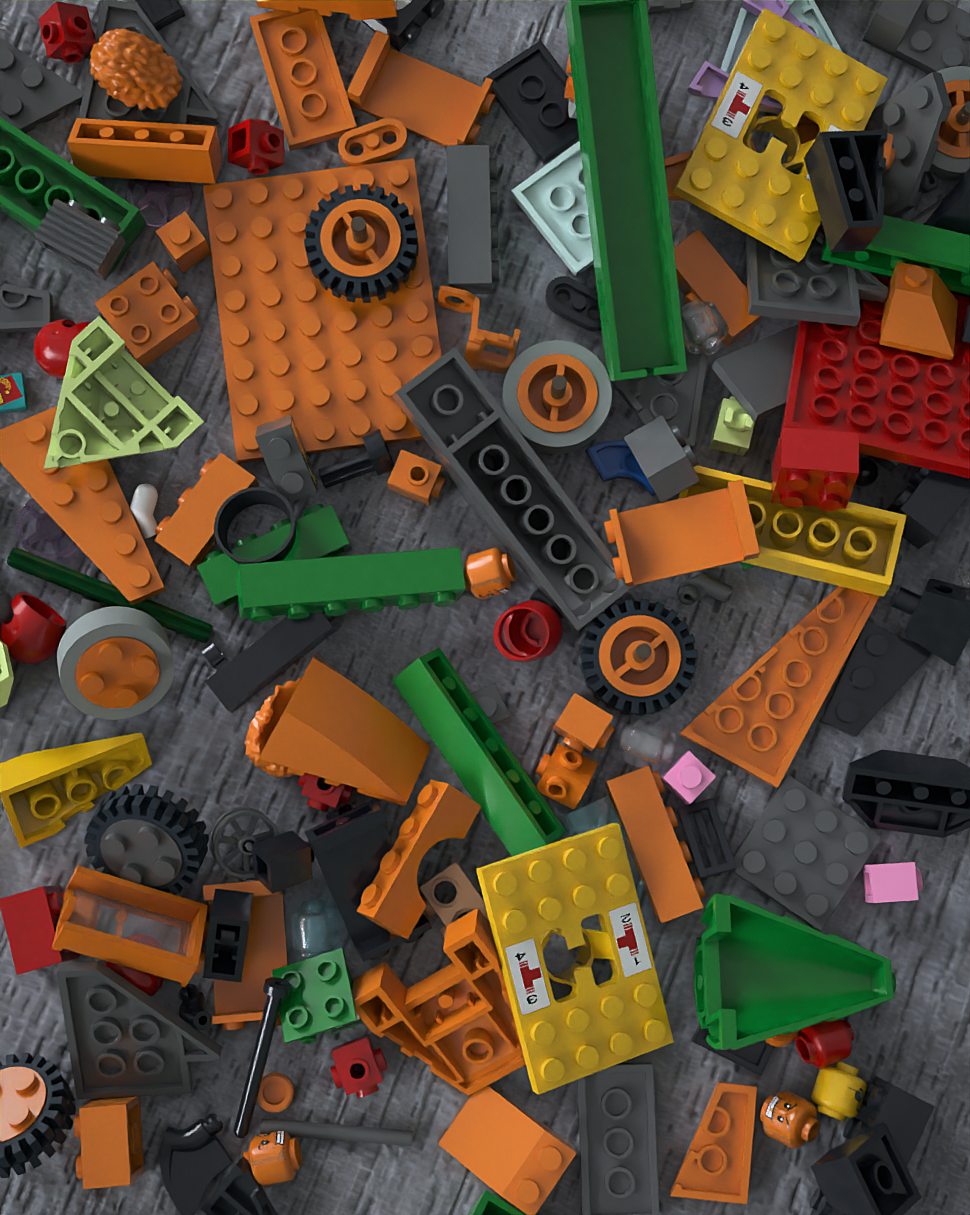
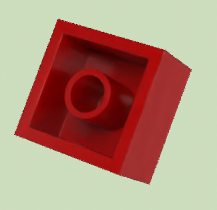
M782 427L772 463L771 503L781 504L788 508L813 506L826 511L846 509L859 474V433Z
M61 885L42 886L0 898V908L17 975L79 958L76 952L62 949V951L52 949L65 891L62 892Z

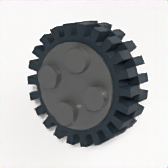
M134 784L131 792L127 786L120 787L117 794L112 791L105 800H102L86 829L87 834L85 835L84 844H89L86 848L87 857L95 856L91 862L94 869L104 867L102 873L167 893L171 891L174 895L181 893L183 887L187 889L192 881L195 880L208 851L209 835L204 834L206 829L204 820L196 822L199 816L197 810L193 808L185 812L184 810L188 804L185 799L181 798L175 804L171 801L174 795L173 792L166 790L163 797L157 796L159 787L150 785L146 794L142 784Z

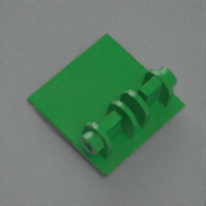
M343 948L272 970L273 977L284 979L291 984L289 997L282 998L279 1010L286 1044L301 1039L302 1044H312L317 1041V1034L358 1021Z

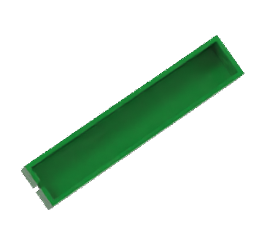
M569 0L564 7L606 371L611 381L647 377V375L655 376L686 372L687 364L647 0Z

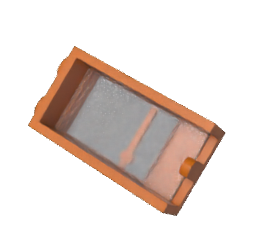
M77 865L66 886L52 949L58 951L67 949L180 982V986L186 987L193 974H200L205 962L206 953L201 951V947L208 936L209 921H206L208 905Z

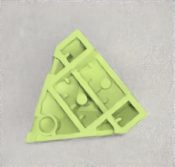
M98 316L71 342L44 470L178 448L204 421L178 395L173 398L125 350V341Z

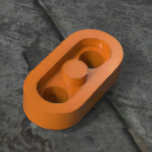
M384 118L349 130L341 136L338 143L340 158L347 166H359L377 163L397 156L406 148L407 131L404 124L395 118ZM388 136H393L396 138V141L392 144H387L384 142V139ZM354 148H361L363 150L357 156L350 153Z

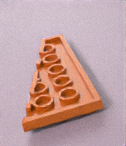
M57 406L0 429V463L132 605L166 591L108 459L44 470Z
M837 586L690 722L679 735L774 788H778L880 596Z

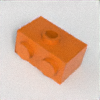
M574 693L552 728V731L563 737L562 743L580 754L583 750L590 753L595 747L601 750L610 738L615 728L610 726L609 723L614 716Z

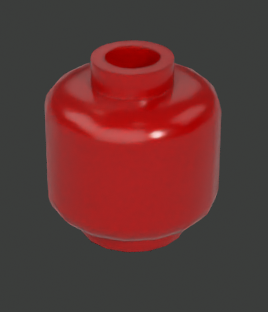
M846 1020L822 1021L799 1030L798 1035L795 1037L796 1049L805 1063H811L813 1066L822 1069L850 1056L854 1032Z

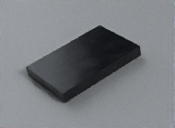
M541 40L483 78V83L486 77L493 80L492 94L496 95L497 102L543 164L580 141L577 119L569 117V99L564 97L568 76Z

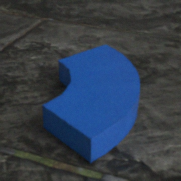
M625 440L602 442L586 449L585 452L602 482L616 478L630 479L642 485L651 496L656 495Z

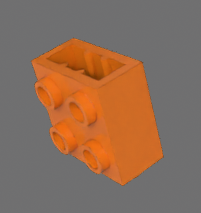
M153 261L94 302L105 320L125 341L126 348L143 368L200 328L195 318L199 314L196 306L188 296L180 298L174 290L179 286L175 278L167 268L160 271Z

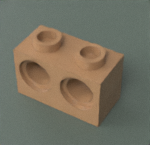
M454 862L419 887L423 893L421 897L426 904V912L430 917L437 913L444 923V926L439 929L444 937L447 925L456 921L457 917L464 912H471L479 908L489 921L484 900L457 862ZM441 881H449L456 887V897L449 903H442L435 896V887Z

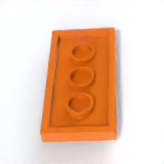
M301 8L300 13L273 10L249 17L289 150L293 151L338 138L345 132L357 128L322 15H319L318 10Z

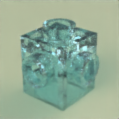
M609 795L561 816L569 837L611 823L620 824L623 839L627 837Z

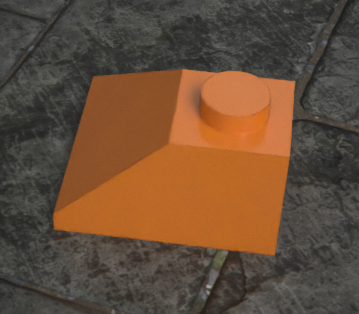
M897 262L887 285L889 293L883 307L880 345L952 360L955 345L957 299L934 269Z

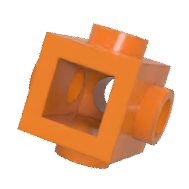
M558 743L552 756L544 753L535 771L536 774L541 776L536 788L550 799L575 810L589 785L598 763Z

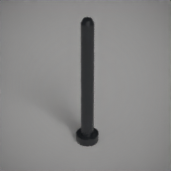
M270 977L264 983L263 991L267 994V999L233 1130L237 1138H244L249 1132L282 998L289 997L291 991V984L281 978Z

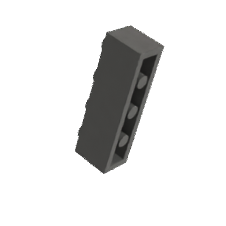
M489 145L446 146L449 287L466 290L472 294H492V282H499V260H492L491 248H498V226H491V214H497V192H490V180H497L496 158H489Z

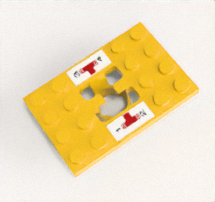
M764 8L759 14L672 192L791 259L800 262L805 257L822 220L804 161L805 155L816 139L801 144L800 137L794 127H797L801 116H804L819 125V133L830 131H864L888 78ZM764 95L770 96L781 103L782 111L778 116H764L758 119L759 104ZM758 130L774 133L782 142L771 137L764 151L757 153L752 150L750 139L752 138V133ZM786 150L787 161L781 164V158ZM802 167L799 174H794L790 171Z
M611 823L476 869L533 1092L538 1095L674 1042L620 824ZM597 914L602 930L584 929L581 926L584 918ZM555 933L565 937L568 950L579 946L576 961L582 963V965L575 962L570 969L562 974L552 975L548 972L543 957V949L546 947L550 935ZM594 958L609 959L612 977L610 980L596 985L591 969ZM550 980L572 986L571 993L568 996L555 1000Z

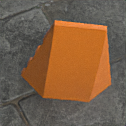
M315 652L256 763L270 766L271 763L288 767L287 772L303 776L304 773L325 778L324 783L339 787L340 783L356 787L358 793L405 806L431 747L402 720Z

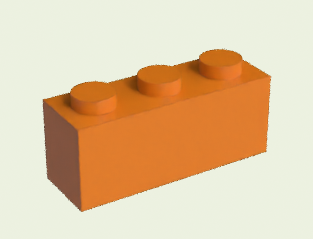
M699 229L674 247L677 282L679 289L685 295L684 301L693 313H700L705 319L707 330L712 328L718 334L715 339L716 341L722 340L726 347H728L761 322L764 316L748 315V290ZM720 317L724 319L727 326L724 329L719 327L718 322L722 325Z
M221 452L216 459L210 458L204 464L199 473L202 476L194 488L190 486L182 493L178 500L179 508L172 517L166 516L160 522L155 532L157 537L154 541L194 571H196L197 565L202 563L203 557L217 543L214 534V522L222 504L238 491L259 487L260 485L255 476Z

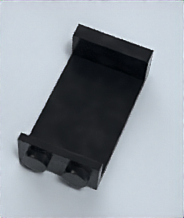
M374 800L305 831V835L351 940L363 962L369 959H380L386 956L391 948L403 942H415L424 935V932L432 929L429 920L422 913L409 938L405 939L390 933L357 912L364 890L373 883L380 870L382 858L394 846L384 824L387 821L383 811Z

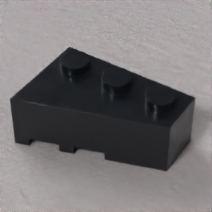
M888 130L820 132L804 157L830 252L865 251L883 227L885 187H882V174L886 168V158H883Z

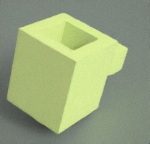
M734 396L729 399L723 398L718 407L709 448L744 456L749 449L755 422Z

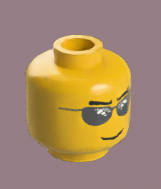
M837 1062L835 1068L828 1066L819 1070L811 1094L812 1101L818 1105L817 1112L845 1122L846 1117L852 1118L858 1114L867 1087L864 1080L857 1077L859 1069L842 1062Z

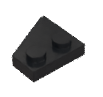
M245 1157L238 1161L201 1207V1210L206 1215H277L261 1184L255 1180L250 1164Z

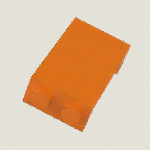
M376 30L347 90L351 107L378 119L395 118L404 124L406 131L443 147L450 145H475L482 126L478 124L483 114H490L496 100V95L492 94V79L486 77L481 87L394 50L390 47L389 35Z
M743 479L728 482L727 488L617 513L616 509L609 510L611 520L604 522L608 543L616 542L619 557L612 558L617 580L624 578L626 587L758 558L760 554Z
M260 881L203 885L204 901L208 900L209 922L215 888L254 893L241 982L213 979L215 1015L211 1016V1023H222V1030L245 1028V1021L260 1020L261 1023L267 994L263 991L265 980L273 977L272 970L288 965L283 890L272 894ZM278 1014L276 1026L281 1025L280 1014Z

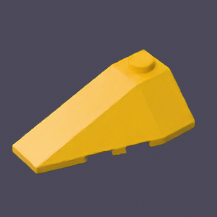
M142 732L25 753L0 763V799L20 848L57 834L66 827L65 821L81 810L86 813L95 806L94 800L108 790L119 789L151 766L152 761Z

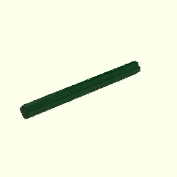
M17 547L13 548L8 556L7 564L12 568L111 607L122 606L143 611L153 617L162 627L194 640L207 643L213 633L214 627L207 622L148 599L132 605L115 586Z

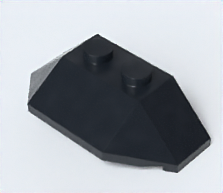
M882 749L849 763L842 799L852 807L856 814L870 828L944 838L970 828V767L956 759Z

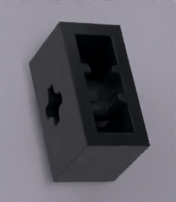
M215 888L210 914L203 978L241 982L254 893Z

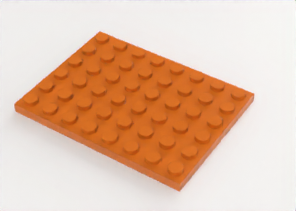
M414 158L203 185L236 461L238 464L263 461L264 458L255 438L257 426L288 415L293 417L307 455L365 447L362 435L377 429L381 430L386 444L424 439L392 397L396 391L442 357ZM360 184H369L370 191H375L376 186L384 188L385 195L387 196L392 192L398 197L400 205L404 202L408 207L409 215L413 216L417 230L418 256H416L414 271L410 270L409 280L406 283L401 282L399 284L400 290L394 294L391 290L386 292L385 299L378 300L377 296L370 297V303H363L362 298H356L355 303L349 302L346 296L341 295L338 298L332 294L330 288L325 290L321 286L320 280L315 278L312 273L304 245V239H306L305 227L306 224H310L309 216L312 210H319L318 202L323 198L329 201L332 191L337 189L339 194L345 193V186L353 185V190H361Z

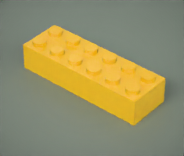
M696 465L693 467L700 481L681 491L678 499L727 488L728 482L743 479L760 554L758 558L741 562L874 595L885 596L892 582L907 515L853 502H848L846 509L826 511L813 506L788 508L781 504L771 503L772 483Z

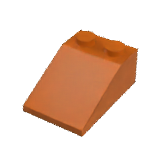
M490 1085L470 1095L438 1142V1145L526 1215H536L577 1154L575 1147Z

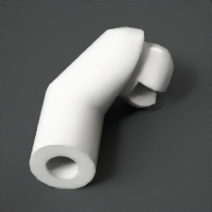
M146 483L136 488L131 500L130 510L143 537L149 538L156 535L155 532L158 527L153 516L158 493L153 485Z

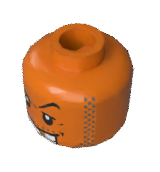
M495 547L466 557L465 569H463L465 591L471 590L474 596L480 600L510 591L512 582L516 581L517 576L509 553L504 554L499 548Z
M784 1090L776 1095H770L762 1106L760 1120L763 1122L764 1131L767 1136L790 1148L797 1149L802 1147L807 1141L812 1142L818 1135L820 1121L817 1120V1110L812 1102Z
M277 1131L253 1137L249 1145V1151L243 1153V1157L250 1164L255 1180L261 1186L291 1181L294 1179L297 1169L302 1168L299 1142L297 1138H291L286 1131Z

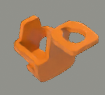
M444 285L440 286L437 300L438 306L461 313H471L470 333L464 359L473 371L483 369L506 374L515 360L521 330L515 328L513 338L501 333L497 334L479 329V298L466 290ZM454 296L461 298L464 301V303H455L449 300L447 297ZM486 345H492L507 349L509 353L508 356L485 351L483 348Z

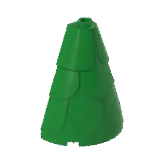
M714 894L704 909L701 923L707 925L705 932L701 934L702 938H696L694 997L700 1028L709 1030L710 1035H707L706 1041L714 1049L737 1050L780 1034H791L822 1021L834 1022L894 998L896 977L891 970V960L837 935L832 933L826 935L787 916L781 917L732 895Z

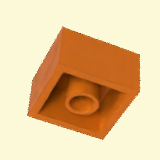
M140 1096L93 1099L79 1108V1114H76L74 1117V1134L76 1139H81V1154H78L76 1157V1174L78 1179L83 1178V1189L128 1186L134 1183L145 1172Z

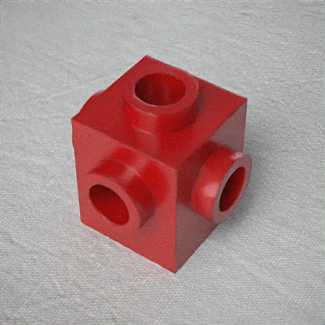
M56 1L39 18L41 38L45 44L48 58L63 60L66 63H77L83 60L84 56L96 44L95 33L92 29L86 6Z
M251 118L228 128V163L246 168L253 175H265L269 173V170L284 165V130L270 126L268 121Z
M308 773L300 776L298 785L303 787L301 794L309 797L306 805L326 813L330 806L338 809L341 802L347 804L354 789L353 786L340 783L339 787L332 785L329 790L323 791L318 786V782L322 777Z
M369 1034L336 1046L331 1050L335 1065L331 1066L330 1070L337 1089L344 1087L346 1096L356 1092L357 1098L367 1096L379 1090L377 1084L383 1082V1071L388 1070V1066L382 1049H374ZM353 1064H362L365 1067V1072H356Z

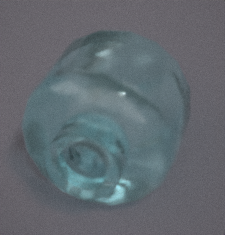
M307 900L302 902V908L295 910L289 918L292 947L300 951L302 957L312 958L330 952L340 942L337 911L334 908L324 906L323 900Z

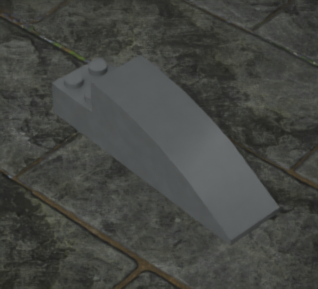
M456 347L392 395L436 453L432 458L437 464L442 465V471L522 570L576 631L634 587H626L624 578L617 580L612 560L614 556Z

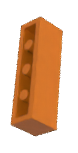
M76 118L67 141L74 166L88 176L215 184L223 160L216 126Z
M648 765L604 782L657 922L664 923L703 908L701 899L706 897L699 877L692 878L687 863L692 862V858L685 841L678 842L673 828L678 827V822L672 807H665L660 793L665 792L658 771L651 772Z

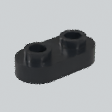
M566 276L557 277L548 284L545 301L552 312L588 331L597 332L602 330L600 318L592 319L588 315L590 310L599 311L597 291ZM564 293L567 294L570 299L569 301L562 303L559 302L556 297L557 295Z

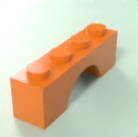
M430 780L428 785L420 791L417 805L410 817L402 823L399 829V837L391 851L387 852L382 858L380 870L373 883L364 890L361 904L357 909L358 913L390 933L405 939L409 938L426 907L417 884L418 868L423 856L434 844L447 838L464 839L481 808V805L448 783Z

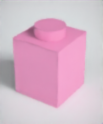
M687 751L664 773L661 780L684 805H689L716 776L690 751Z
M915 862L869 864L862 867L865 902L882 903L919 900L918 892L922 891L923 880L921 871L915 867Z

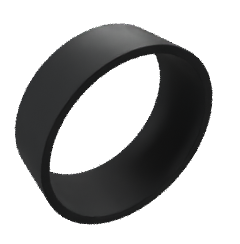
M251 487L238 491L222 504L214 522L216 541L222 551L238 564L282 561L293 548L296 539V523L292 506L283 495L269 488ZM258 504H268L281 509L290 519L291 530L285 543L276 552L260 559H243L232 554L228 546L227 533L232 520L239 512L247 507Z

